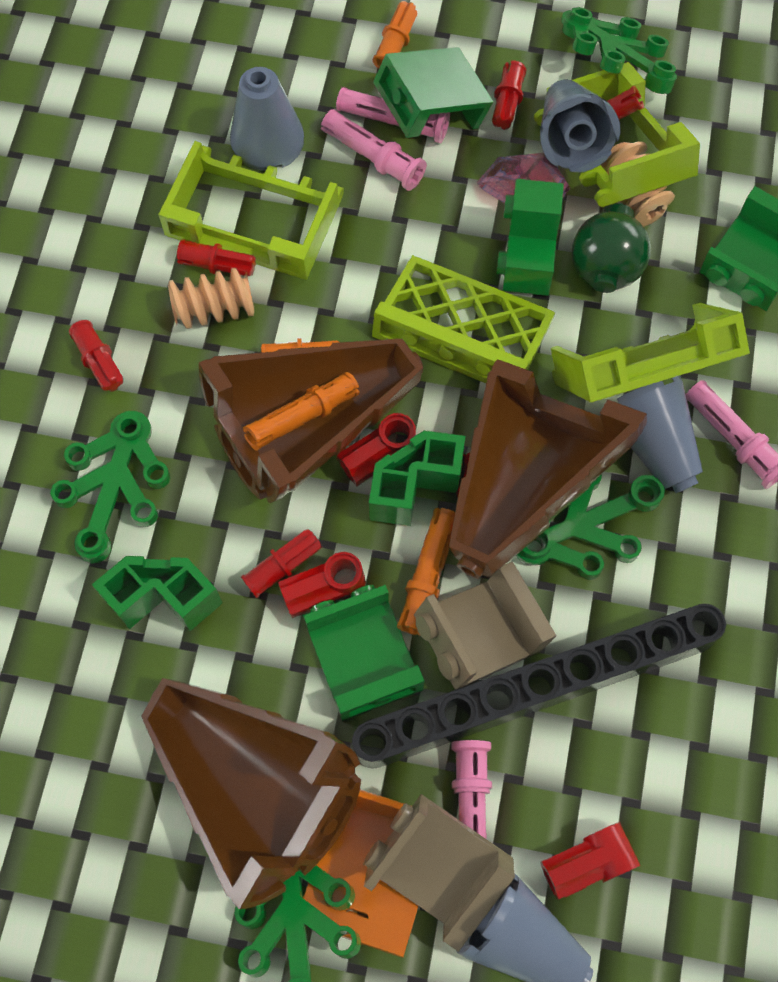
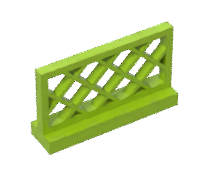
M412 255L385 302L381 301L374 312L372 337L379 340L403 339L412 352H416L420 357L486 383L488 373L492 370L497 359L529 370L554 319L555 312ZM415 271L430 276L433 283L415 287L411 277ZM458 287L465 290L468 297L451 301L446 290ZM438 292L443 304L425 308L420 296ZM413 299L417 310L407 312L395 307V304L400 301ZM493 301L500 304L504 312L487 316L482 304ZM473 306L479 318L462 323L456 311ZM448 313L453 325L448 327L441 326L432 322L430 317ZM530 316L542 321L540 327L524 331L518 318ZM510 321L515 333L498 338L492 325ZM484 328L490 340L480 342L468 337L466 332ZM520 342L526 354L522 359L505 352L503 347Z

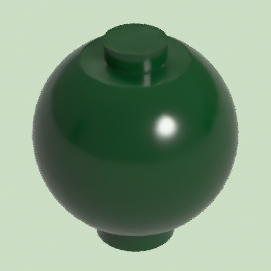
M620 203L605 206L603 212L586 220L576 232L572 243V260L576 271L585 282L590 284L596 291L602 293H611L633 284L646 270L651 256V243L646 229L634 218L633 209Z

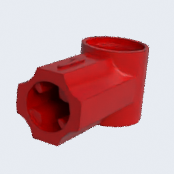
M402 413L390 414L381 421L379 428L338 454L337 460L351 482L358 487L373 477L376 462L388 454L390 456L410 443V439L416 436V426L408 415ZM396 432H402L408 436L402 443H393L388 440V437Z
M339 552L330 556L326 563L279 581L278 584L293 619L310 612L313 606L323 601L334 600L335 602L340 599L346 600L351 598L350 594L356 589L365 586L366 580L360 560L352 553ZM350 569L356 572L354 579L349 583L340 584L334 581L336 574L341 570Z
M620 822L601 829L583 838V843L540 862L545 879L557 900L577 893L595 882L602 880L604 883L641 866Z

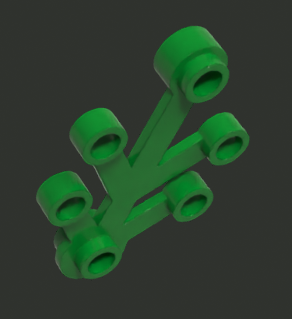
M574 7L572 10L563 13L561 18L563 24L562 32L574 39L572 48L576 52L583 55H592L598 41L602 56L600 67L603 70L614 74L620 73L626 59L647 73L644 79L647 89L658 94L671 93L677 79L676 67L664 60H657L654 63L638 53L641 52L656 58H662L669 45L667 39L659 35H649L647 41L636 40L641 23L633 18L624 17L621 18L619 24L596 20L592 17L593 14L589 10L581 7Z
M126 411L119 414L112 421L109 433L86 445L79 442L70 444L65 449L64 458L70 468L76 471L88 468L93 459L113 449L115 451L109 463L73 482L68 480L57 481L50 491L52 499L59 507L70 508L77 503L79 498L102 486L89 525L77 534L74 542L77 553L88 563L102 562L111 552L112 544L105 532L120 488L131 506L130 513L137 525L149 527L158 518V511L154 503L145 498L128 468L134 451L144 467L143 476L151 488H164L170 481V472L167 466L157 460L147 443L152 434L151 424L148 418L138 411ZM129 425L137 426L136 430L132 433L127 434L123 432ZM75 453H85L82 460L77 462L72 461V457ZM153 471H164V474L160 479H150V475ZM62 490H71L68 498L58 499L59 493ZM145 507L151 509L148 517H137L140 509ZM89 537H98V542L95 546L90 548L84 547V543Z
M601 474L581 496L571 503L564 522L550 528L548 527L546 531L535 539L541 545V549L539 551H531L526 546L516 555L517 558L528 565H541L550 559L576 568L579 575L584 579H596L604 568V560L600 554L594 551H588L583 554L558 544L567 539L575 538L613 551L616 558L623 563L635 561L642 549L641 542L637 537L633 535L621 536L597 526L635 509L642 512L655 510L660 505L665 494L662 482L652 475L639 476L633 481L629 493L586 511L592 492L600 484ZM642 491L647 492L652 500L644 502L639 499L638 493ZM621 544H631L635 549V553L630 555L624 553L621 550ZM585 560H592L597 564L598 569L596 571H588L583 566V562Z
M317 865L305 876L298 870L294 876L283 882L286 886V891L282 893L283 901L252 945L245 947L240 952L238 965L241 971L254 978L263 976L270 967L269 954L286 931L290 969L289 982H311L306 925L328 941L330 949L336 955L343 959L354 957L361 947V939L358 933L348 926H339L306 901L302 895L301 878L322 891L327 904L339 911L346 910L353 904L355 899L353 887L344 879H334ZM339 887H345V897L339 902H334V891ZM267 902L256 906V915L250 921H245L244 918L245 911L248 908L238 909L236 906L234 912L236 921L247 929L259 928L266 919L264 905ZM345 934H350L352 937L350 947L346 950H339V939ZM259 953L261 957L259 965L255 969H249V958L253 954Z

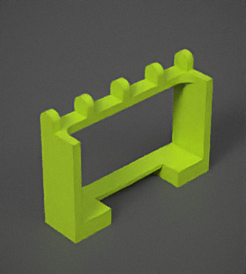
M629 62L624 63L621 72L617 74L602 70L572 80L606 101L635 86L642 97L639 99V102L643 101L644 109L638 110L629 116L659 150L658 152L610 167L609 175L601 165L582 172L579 180L585 187L597 184L601 189L594 196V200L600 207H605L698 175L700 142L682 122L667 126V132L645 108L646 81ZM544 108L534 114V120L539 126L542 123Z
M194 141L158 214L164 235L180 241L185 239L204 245L214 246V244L219 243L222 245V249L253 255L256 258L257 265L307 280L342 200L344 188L330 182L326 192H320L311 189L312 178L303 176L300 185L276 178L277 167L269 165L264 174L241 168L242 157L233 155L229 164L211 158V147L202 146L201 142ZM203 172L212 173L319 206L303 245L275 236L272 237L270 244H266L203 224L200 213L186 209Z
M697 303L693 305L695 322L690 330L672 336H662L659 340L640 346H629L623 349L614 347L588 356H581L560 346L552 347L550 349L555 367L552 370L553 380L557 386L592 403L750 354L743 314L734 310Z

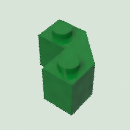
M516 179L514 195L506 194L503 218L510 219L507 251H499L497 274L504 275L502 291L549 296L554 273L556 239L561 219L564 183Z
M423 430L411 438L410 443L393 455L390 456L388 454L376 462L369 498L370 521L411 526L417 488L456 493L459 488L465 436Z
M125 556L92 584L101 598L129 629L163 601L187 629L191 631L223 603L217 589L189 558L171 557L170 560L145 559L144 556Z

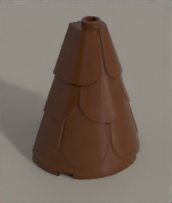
M403 339L338 342L326 347L278 349L275 352L214 356L211 359L198 362L206 406L214 405V418L218 423L214 425L221 445L247 488L260 500L267 498L268 503H273L283 498L287 493L295 491L332 456L340 454L366 427H374L420 383L423 373V364L419 355L414 351L412 352ZM345 372L351 373L359 385V388H357L360 391L359 395L333 408L330 415L324 418L317 417L257 451L248 444L244 436L246 434L243 431L244 426L299 399L306 394L307 389L314 385L319 387L325 385Z
M497 359L492 370L488 373L478 426L474 429L466 477L461 479L449 544L452 553L459 561L457 567L465 574L476 579H480L481 575L492 576L546 531L550 520L581 496L596 478L634 445L647 424V413L607 399L600 411V416L540 394L532 371Z
M162 678L141 715L169 782H174L195 833L199 834L226 896L231 898L238 909L260 905L286 891V886L283 882L294 876L298 870L304 876L309 873L336 842L354 810L361 787V779L355 774V768L360 762L351 748L329 732L285 719L282 715L272 711L243 704L238 698L228 694Z

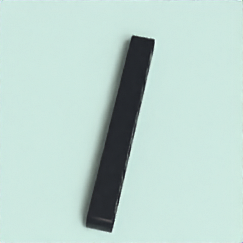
M698 604L369 720L359 725L355 730L352 738L353 750L361 765L371 769L380 768L705 652L725 632V616L714 605ZM699 620L707 624L710 629V636L705 637L696 633L692 621ZM660 634L665 636L670 642L671 650L663 651L655 647L652 642V635ZM620 648L628 652L631 657V664L624 666L616 663L612 658L611 650ZM577 662L585 664L590 669L591 678L588 680L577 679L571 673L570 665ZM533 677L544 678L550 684L551 692L546 695L534 693L529 687L528 680ZM493 691L503 692L509 698L510 706L504 710L494 709L487 702L486 696ZM456 705L463 707L469 714V720L462 725L450 723L444 713L447 708ZM412 720L421 721L425 724L428 733L420 740L409 739L402 731L407 722ZM369 735L380 736L386 743L384 750L378 755L372 756L364 753L360 745L365 737Z

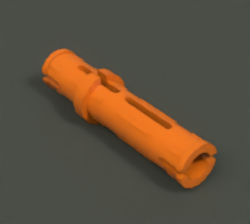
M349 372L343 373L320 387L314 385L307 389L306 394L299 399L244 426L243 431L246 433L244 436L248 444L257 451L317 417L324 418L330 415L333 408L359 395L360 391L357 389L359 385L354 376Z
M435 508L433 510L430 526L412 580L407 582L405 591L408 594L397 628L408 634H418L421 636L416 627L414 614L426 597L434 594L438 600L440 594L438 589L439 579L450 549L449 544L455 512L445 508H441V510Z

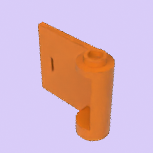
M360 789L356 805L345 828L330 850L317 864L319 868L334 879H344L353 887L355 891L353 904L346 910H335L325 901L324 893L308 883L303 898L339 926L352 928L360 936L361 944L403 958L418 905L382 880L377 883L372 892L364 887L367 867L363 865V862L370 849L378 840L385 843L394 830L390 828L391 823L404 803ZM339 887L334 891V902H339L345 897V887ZM348 910H353L365 914L366 916ZM345 934L342 936V938L352 941V937L350 934Z

